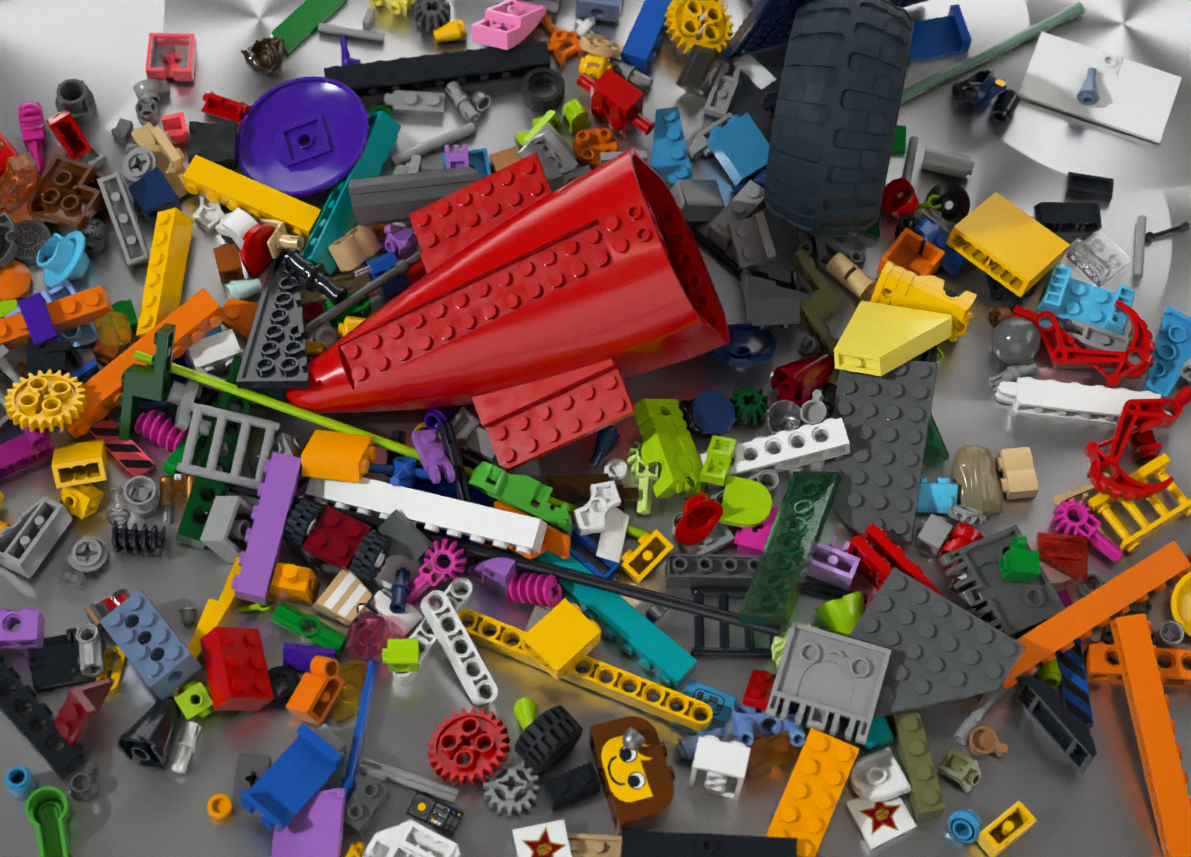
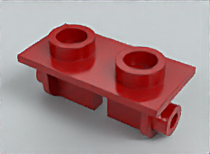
M210 91L209 93L205 92L203 95L205 104L201 112L225 120H235L237 124H241L251 106L246 105L245 102L240 103Z

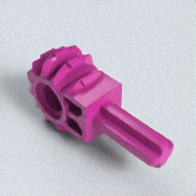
M26 102L25 104H20L18 108L22 139L25 148L29 149L32 174L41 176L45 170L42 146L47 145L44 115L39 102Z
M1074 498L1070 499L1068 503L1065 500L1061 501L1059 507H1056L1053 511L1055 516L1052 518V523L1057 525L1055 532L1063 531V538H1066L1068 534L1071 535L1073 541H1077L1081 546H1084L1089 541L1114 563L1123 557L1124 551L1098 531L1102 523L1094 517L1095 515L1089 514L1091 506L1084 507L1083 500L1076 503ZM1068 516L1075 517L1078 522L1071 521Z
M444 538L442 544L436 540L433 542V547H429L426 550L430 556L424 558L426 563L418 570L420 575L409 584L410 594L407 596L406 603L411 604L430 585L434 587L441 580L447 581L449 576L452 579H456L458 577L457 572L462 573L465 570L461 564L466 563L467 558L460 556L465 550L464 548L456 549L457 541L449 545L448 538ZM441 554L449 556L451 560L450 565H444L441 562Z

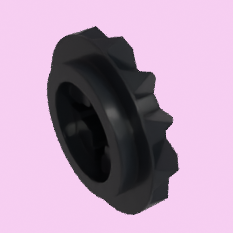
M286 666L271 668L268 670L274 699L270 703L275 706L287 705L301 681L295 670ZM284 677L285 686L289 688L282 689V692L278 695L277 687L274 686L279 685Z

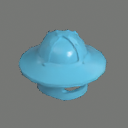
M74 231L65 237L54 233L38 251L36 263L45 269L44 282L46 286L54 288L67 279L69 281L76 280L86 274L90 259L84 252L85 236L82 232ZM44 256L49 257L48 261L43 263Z

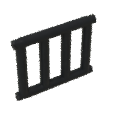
M709 586L690 588L691 596H694V602L704 604V596L719 597V608L728 611L729 597H743L744 615L754 617L753 597H768L769 622L779 624L778 597H781V588ZM694 615V647H692L691 656L772 658L771 647L775 636L769 635L770 648H755L754 630L744 628L745 648H730L729 624L719 621L720 647H704V617Z

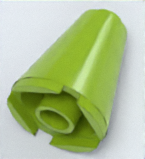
M861 591L842 596L843 598L831 600L815 608L817 616L828 632L845 637L850 635L865 612L864 598Z

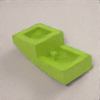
M717 435L712 436L707 449V458L700 474L701 482L724 486L735 452L736 439Z

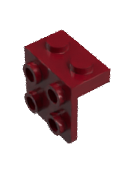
M111 678L98 679L91 684L81 687L75 686L67 693V698L59 709L54 725L70 746L79 744L93 715L99 712L113 685Z

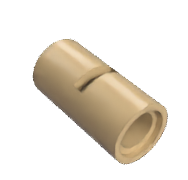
M841 252L837 253L826 266V271L860 300L865 298L876 284L871 277Z

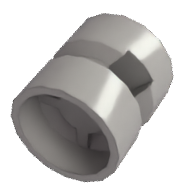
M146 476L132 477L127 481L123 492L130 512L142 519L154 516L160 509L161 504L155 483Z

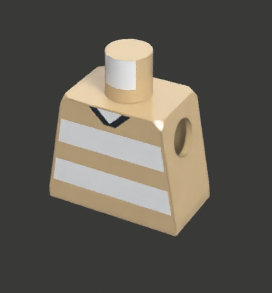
M341 569L312 605L314 609L345 626H348L355 617L368 626L376 616L373 611L365 606L372 597V594L350 569L347 572Z

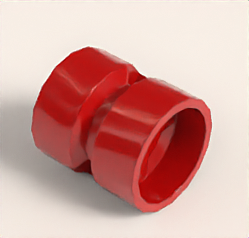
M957 523L949 535L950 540H946L939 550V555L941 557L951 551L978 541L983 536L974 527L965 523Z

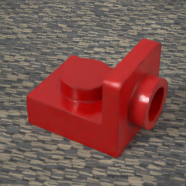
M1152 429L1144 433H1135L1128 438L1134 460H1153L1162 449L1161 443H1156Z

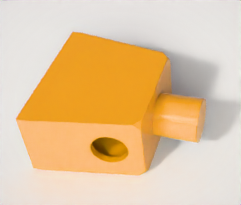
M277 563L268 597L277 601L312 607L317 600L321 584L310 568Z

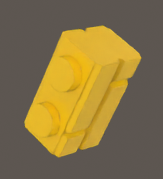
M1018 801L979 833L977 843L990 857H997L1029 831L1035 824L1036 819Z

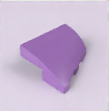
M492 558L467 567L465 574L485 584L489 577L506 586L510 581L511 575L516 572V562L509 558Z

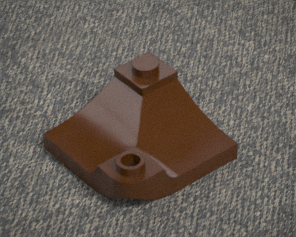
M55 154L29 195L27 211L33 220L43 224L48 221L81 232L87 221L106 206L97 179L107 175L97 172L92 165Z

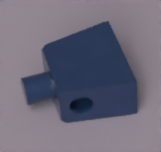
M158 167L148 172L128 188L136 214L140 212L146 222L156 220L157 214L160 211L175 207L182 211L178 196Z

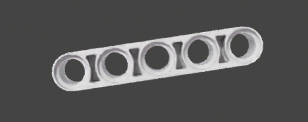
M465 577L454 579L444 592L456 613L467 609L473 600L472 583ZM459 589L468 591L465 595L455 593ZM438 601L433 606L434 609H439ZM424 618L409 638L418 639L419 647L424 649L419 654V672L440 645L435 634L426 632L431 628L426 618ZM446 620L442 621L443 629L450 632L452 629L451 624ZM392 672V677L397 684L408 685L419 672H407L405 674Z
M440 590L430 592L421 601V610L470 700L477 706L489 704L498 695V689L447 595ZM430 598H434L439 602V609H434L430 606ZM443 620H446L451 624V632L445 631L443 629ZM455 643H460L463 646V654L455 651ZM467 665H472L476 669L475 677L467 673ZM480 687H483L488 691L487 699H484L480 696Z

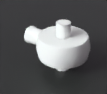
M588 17L584 21L579 19L576 22L579 25L576 33L580 37L587 33H594L591 30L596 24L594 18Z

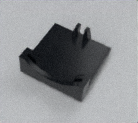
M77 628L66 629L67 634L44 638L43 648H28V660L30 662L28 664L31 670L34 691L86 681L80 668L79 642L76 639Z

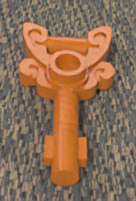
M546 11L538 24L542 23L551 35L547 47L550 54L554 53L556 65L562 68L567 58L575 54L587 55L588 52L579 46L580 40L577 39V33L575 31L568 33L566 30L557 29L550 21L551 16ZM571 46L562 52L560 51L563 47Z

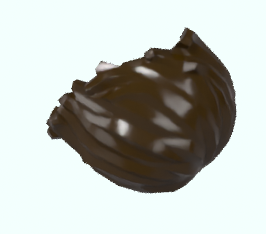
M263 38L261 41L256 40L255 44L247 47V50H241L247 66L259 74L276 72L284 61V38Z

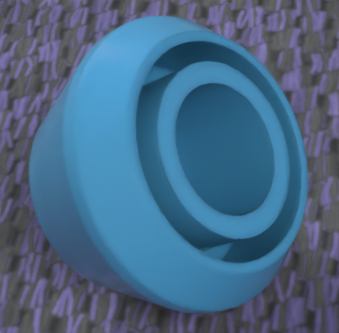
M962 809L950 815L948 829L958 841L973 843L979 839L978 835L982 831V820L976 811Z

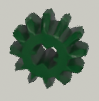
M742 385L740 391H733L729 401L734 404L735 422L743 420L745 427L749 421L755 426L757 420L763 421L765 419L769 406L767 404L768 397L762 396V389L754 391V386L752 385L747 390Z

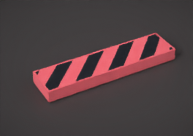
M108 415L89 428L88 432L96 440L104 438L106 451L131 477L147 476L156 469L153 461L131 439L129 441L119 439L120 430H117V424Z

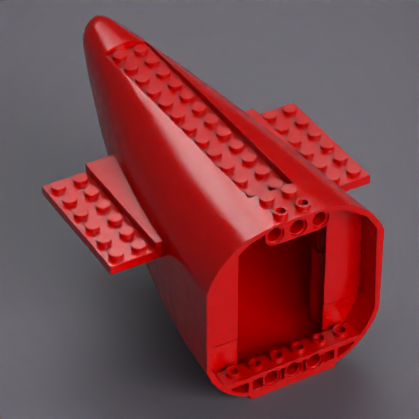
M633 148L577 177L554 192L551 191L538 155L533 153L409 214L422 250L420 255L427 274L379 308L326 351L308 363L309 388H286V397L292 405L313 413L420 410L474 404L482 426L486 427L500 468L509 472L636 414L637 412L623 378L682 362L724 346L730 342V332L724 309L698 244L678 203L662 177Z

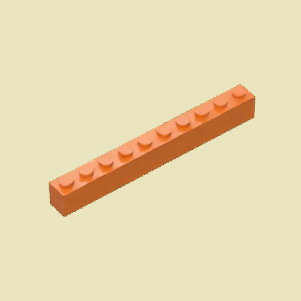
M1175 540L1018 638L1016 641L1023 644L1026 649L1003 683L1004 689L1006 690L1018 681L1015 677L1021 673L1025 677L1036 671L1035 665L1040 661L1045 665L1056 658L1054 652L1060 649L1064 653L1075 646L1073 640L1079 637L1083 641L1094 634L1093 627L1098 626L1101 629L1111 623L1112 619L1110 617L1115 613L1120 617L1131 610L1129 604L1135 602L1136 605H1139L1150 598L1147 593L1151 590L1156 594L1168 585L1165 581L1171 578L1175 582L1186 575L1183 570L1191 566Z
M1145 613L1116 617L1110 623L1163 856L1191 857V795H1188L1186 788L1188 776L1186 771L1182 770L1180 762L1182 751L1180 745L1176 744L1174 737L1176 726L1174 720L1170 719L1169 716L1170 700L1168 695L1164 694L1162 686L1164 684V675L1157 665L1158 649L1156 645H1153L1151 639L1153 633L1150 620H1147Z

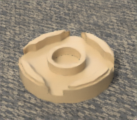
M585 34L580 37L579 46L583 50L609 58L620 57L624 47L618 40L615 39L611 42L608 41L609 37L600 34Z

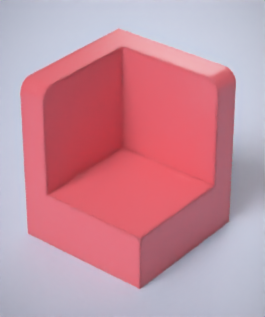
M180 112L162 116L164 132L167 131L170 135L174 148L189 146V134L184 113Z

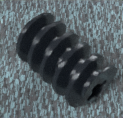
M114 521L111 532V544L115 552L120 553L123 549L125 553L130 554L133 549L135 554H140L143 550L145 555H150L152 551L155 556L161 555L166 541L165 526H163L161 532H158L157 525H153L152 530L148 531L147 524H144L142 529L138 530L137 523H134L132 529H129L127 522H124L122 528L119 529L118 522Z

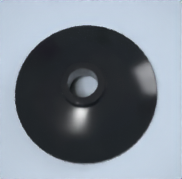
M942 182L935 185L928 192L925 199L927 201L931 195H938L939 198H934L931 201L932 206L941 204V207L937 210L942 214V218L955 225L963 220L970 211V198L967 191L961 185L954 182ZM948 201L953 203V207L950 210L946 208Z

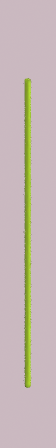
M139 350L134 352L133 359L149 365L152 363L153 355ZM172 363L171 373L338 432L372 436L374 445L420 461L415 448L249 389H238L237 385ZM464 466L467 478H471L474 469ZM550 496L548 499V503L551 504L550 507L560 508L563 503L568 504L570 509L568 513L572 515L574 510L581 508ZM627 525L626 534L636 538H640L646 532V530Z

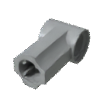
M91 623L84 624L76 631V639L79 642L81 673L83 676H100L101 672L105 670L103 651L106 644L97 626Z

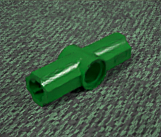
M283 601L278 605L271 619L273 623L299 636L304 643L314 644L318 647L334 648L335 656L337 657L342 653L348 641L347 635L320 622L317 616L305 614ZM312 625L316 627V630L308 633L304 631V628Z

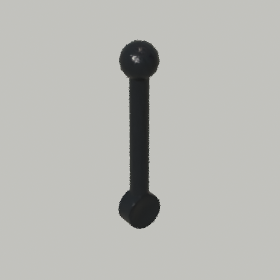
M1184 221L1181 225L1156 233L1147 232L1145 240L1152 242L1155 237L1181 229L1187 230L1190 228V223Z

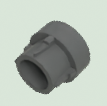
M68 79L58 84L55 101L57 112L59 113L66 109L71 113L78 126L91 121L96 114L97 106L92 92L84 84V81Z

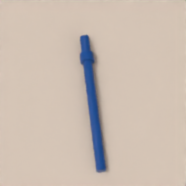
M370 659L368 662L345 777L341 779L340 788L346 789L345 805L351 798L357 784L355 776L379 664L377 660Z

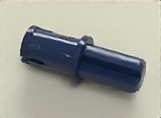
M404 567L396 571L394 584L390 589L392 598L389 609L395 614L405 612L406 599L410 594L408 586L411 573Z

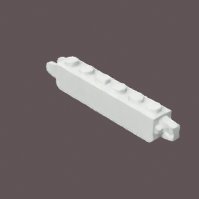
M1018 377L1016 382L1002 381L994 395L998 402L1013 404L1012 409L1016 414L1106 425H1116L1119 413L1127 400L1161 398V394H1155L1151 391L1138 392L1130 391L1127 388L1112 389L1102 385L1087 386L1078 382L1061 383L1053 379L1044 381L1036 380L1032 377ZM1164 411L1167 415L1172 416L1170 412Z

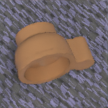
M978 726L970 733L969 746L976 755L984 756L993 752L997 756L1003 757L1008 751V746L1005 743L998 742L997 734L990 727Z

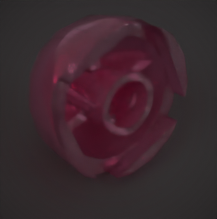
M371 611L363 612L359 615L361 618L357 622L353 621L349 626L346 635L347 649L351 650L353 659L365 663L383 661V648H387V639H397L395 627L383 615Z

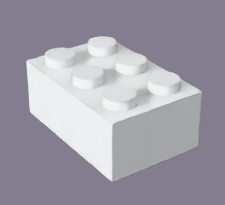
M699 736L688 790L738 801L751 748L745 747V744L736 741L730 743L722 742L715 736Z

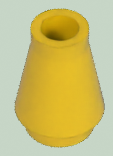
M454 19L433 31L437 43L463 40V37L467 36L462 19Z

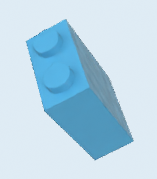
M748 113L741 117L739 114L733 116L724 127L721 125L716 126L709 132L711 135L706 140L707 145L735 186L743 183L762 168H767L770 145Z

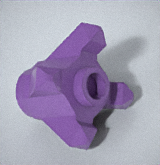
M385 224L384 233H387V237L379 240L382 246L381 250L387 249L388 252H393L398 261L407 259L412 248L418 243L412 226L400 227L393 224Z

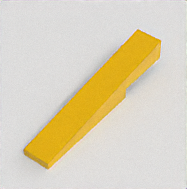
M239 557L235 559L219 600L208 599L188 647L200 665L204 661L200 639L216 626L225 627L241 600L236 598L235 590L232 589L235 574H240L242 567L238 566ZM196 673L172 692L174 698L184 692L182 688L193 680Z

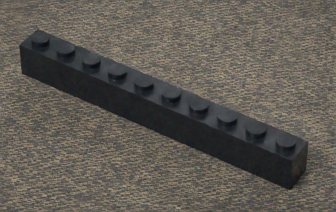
M532 41L530 43L517 44L509 50L490 46L483 49H467L459 52H444L435 55H421L410 58L401 57L394 60H378L370 63L332 66L324 68V75L326 78L345 84L360 99L383 97L387 93L393 94L396 90L423 92L445 89L453 81H457L459 86L463 87L524 79L525 75L535 68H551L547 41Z

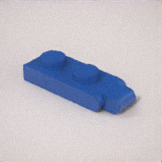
M922 218L915 226L914 230L919 236L924 238L922 245L925 246V243L929 241L943 250L945 254L941 266L951 276L957 274L968 259L946 244L949 236L936 222H930L926 218Z

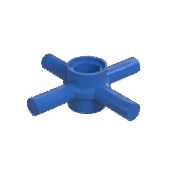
M412 457L394 458V465L369 464L368 472L393 475L390 479L392 486L415 485V478L430 479L424 469L416 468L419 460Z

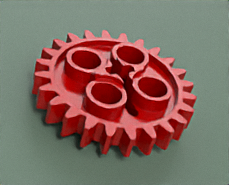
M472 707L470 713H467L465 708H462L461 715H457L455 711H452L453 718L449 719L444 716L445 724H436L438 732L430 733L433 741L427 742L430 748L427 751V755L430 758L429 763L434 768L437 776L441 775L444 782L450 779L453 786L460 781L462 787H465L467 781H470L474 787L476 779L479 778L483 783H486L485 776L488 774L494 778L493 770H502L500 761L508 760L505 753L510 752L508 743L511 740L508 736L507 728L505 725L503 726L501 718L496 719L494 712L487 714L485 708L479 713L475 707ZM476 728L474 731L467 733L469 730ZM490 745L489 748L483 749L485 746ZM470 761L468 764L462 766L464 762Z

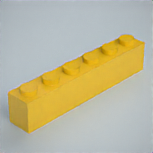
M197 155L194 156L183 175V186L189 193L206 197L214 204L220 203L228 207L232 212L239 208L248 213L256 222H259L261 218L283 221L288 234L302 236L306 242L321 214V209Z
M176 207L160 211L157 214L136 336L139 338L143 337L179 308L194 221Z

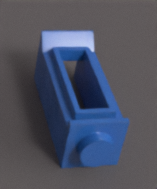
M575 526L570 537V555L595 576L616 581L620 575L618 573L620 563L596 556L598 545L587 535L580 536L578 528ZM579 546L607 571L602 574L576 552L575 549Z

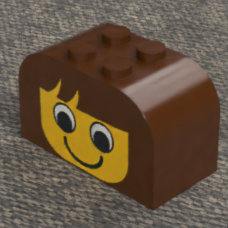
M627 716L590 726L589 745L616 835L622 836L623 830L648 831L662 825L668 818L671 810L675 774L672 766H667L665 758L668 757L664 741H659L658 734L653 725L641 717ZM629 727L635 729L645 739L644 744L639 749L628 750L623 745V735Z

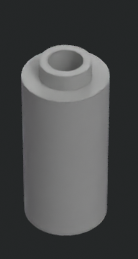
M926 146L921 169L966 179L967 175H972L974 162L971 161L970 156Z

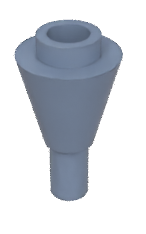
M1093 67L1088 68L1087 77L1077 94V100L1084 105H1093L1099 101L1095 80L1097 70Z
M717 728L706 734L678 738L679 744L675 746L681 759L686 758L689 762L695 757L699 736L705 737L710 735L720 739L723 737L721 730Z

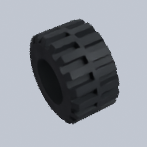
M558 705L546 710L528 725L519 736L514 750L535 773H541L560 762L574 748L582 735L583 728L563 706Z

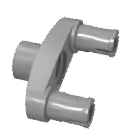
M195 368V371L226 381V379L207 373L203 368ZM191 379L188 380L186 385L173 381L166 401L178 405L175 427L184 431L189 429L192 419L191 404L194 403L198 388L202 386L219 393L222 390ZM202 419L199 433L207 436L212 422Z

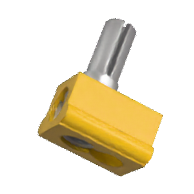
M317 330L308 334L306 338L307 361L314 360L325 351L324 343L314 341Z

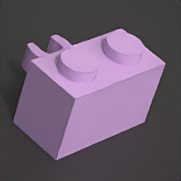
M833 536L830 546L814 540L802 573L849 590L861 558L846 553L849 548V541L847 540L843 547H838L835 544L837 536Z

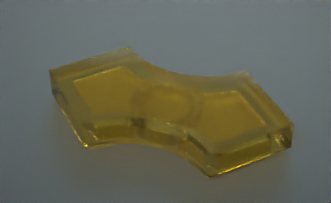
M360 656L339 666L338 674L345 681V684L330 708V712L337 724L358 714V697L364 686L367 672Z

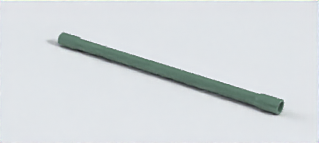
M1077 2L1061 12L904 89L901 103L1040 35L1041 31L1046 32L1064 22L1085 13L1083 4Z

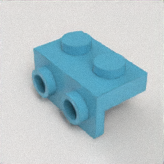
M922 477L917 512L947 513L949 506L954 507L957 504L958 484L951 482V478L936 477V481H927V477Z

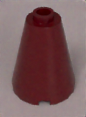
M818 352L777 367L771 372L770 385L772 390L776 388L779 393L777 396L778 400L793 401L801 408L806 401L813 398V391L819 390L835 369L834 359L825 352Z

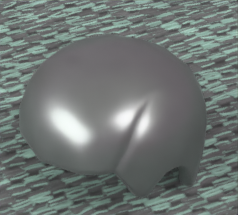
M782 400L775 402L768 408L767 426L772 435L784 430H796L803 426L800 407L796 403Z

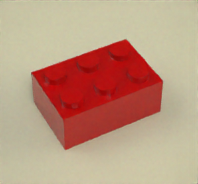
M216 626L200 639L214 710L258 711L274 699L259 629Z

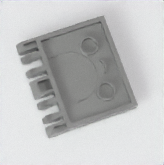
M792 621L765 716L775 718L780 699H782L784 704L779 720L785 721L789 714L790 702L800 705L795 717L796 725L801 726L805 709L809 707L811 711L806 728H813L824 733L830 713L834 715L830 735L835 736L838 732L840 717L850 719V722L846 728L845 739L851 741L857 721L860 722L855 742L865 745L892 650Z

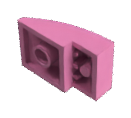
M506 0L485 10V19L471 25L472 42L509 50L523 41L535 29L546 13L547 6L521 0Z

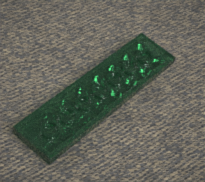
M793 471L739 612L738 619L741 624H789L841 481L839 472Z

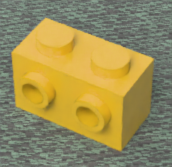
M657 529L652 533L647 530L637 540L640 545L634 551L630 548L620 558L623 561L620 568L636 584L674 547Z

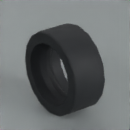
M539 67L529 71L522 82L523 100L527 106L541 112L557 108L563 102L565 96L563 77L559 72L548 67ZM545 81L555 85L557 91L549 97H539L531 93L530 88L537 82Z

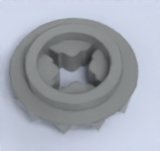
M146 147L134 148L124 158V175L130 181L136 182L148 172L158 167L156 164L157 157L153 151ZM140 160L145 163L142 165V171L137 168L140 166Z
M955 504L954 507L949 506L947 514L951 518L963 523L982 525L986 522L987 517L982 515V511L968 506Z
M85 535L75 539L67 552L70 566L78 572L81 571L87 574L94 570L98 571L99 567L106 563L108 555L104 541L93 535ZM89 547L94 555L90 556V560L86 562L85 557L82 555L86 554V550Z

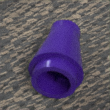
M456 407L429 409L425 414V425L429 429L439 431L440 424L447 423L450 420L451 416L456 412Z

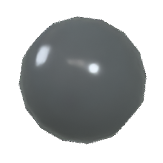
M1013 316L1004 319L995 327L992 333V348L996 356L1007 364L1020 365L1027 363L1036 356L1040 349L1041 335L1035 324L1024 317Z

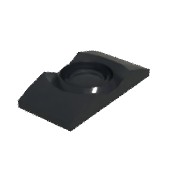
M1030 675L1025 676L1014 693L1015 698L1082 773L1097 755L1094 741L1086 723L1074 718L1069 709L1059 701L1055 689Z

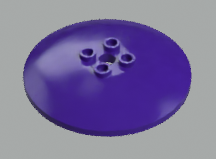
M310 76L286 81L263 94L244 116L236 139V153L239 165L248 178L291 197H303L321 192L342 180L360 160L369 137L368 115L357 94L337 80ZM311 139L307 145H301L303 140Z

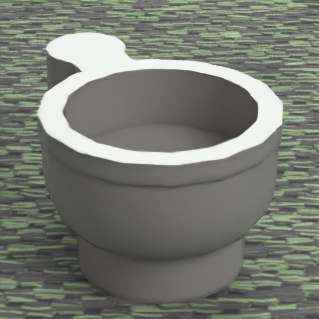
M146 79L134 85L135 94L140 100L151 98L158 102L160 100L159 95L171 93L166 80L158 82L156 79Z
M814 390L812 393L813 399L806 401L800 409V416L805 424H819L828 417L826 406L823 403L824 396L820 390Z

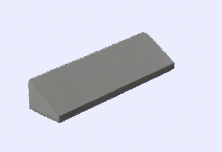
M118 171L97 179L128 266L149 262L150 251L122 174Z

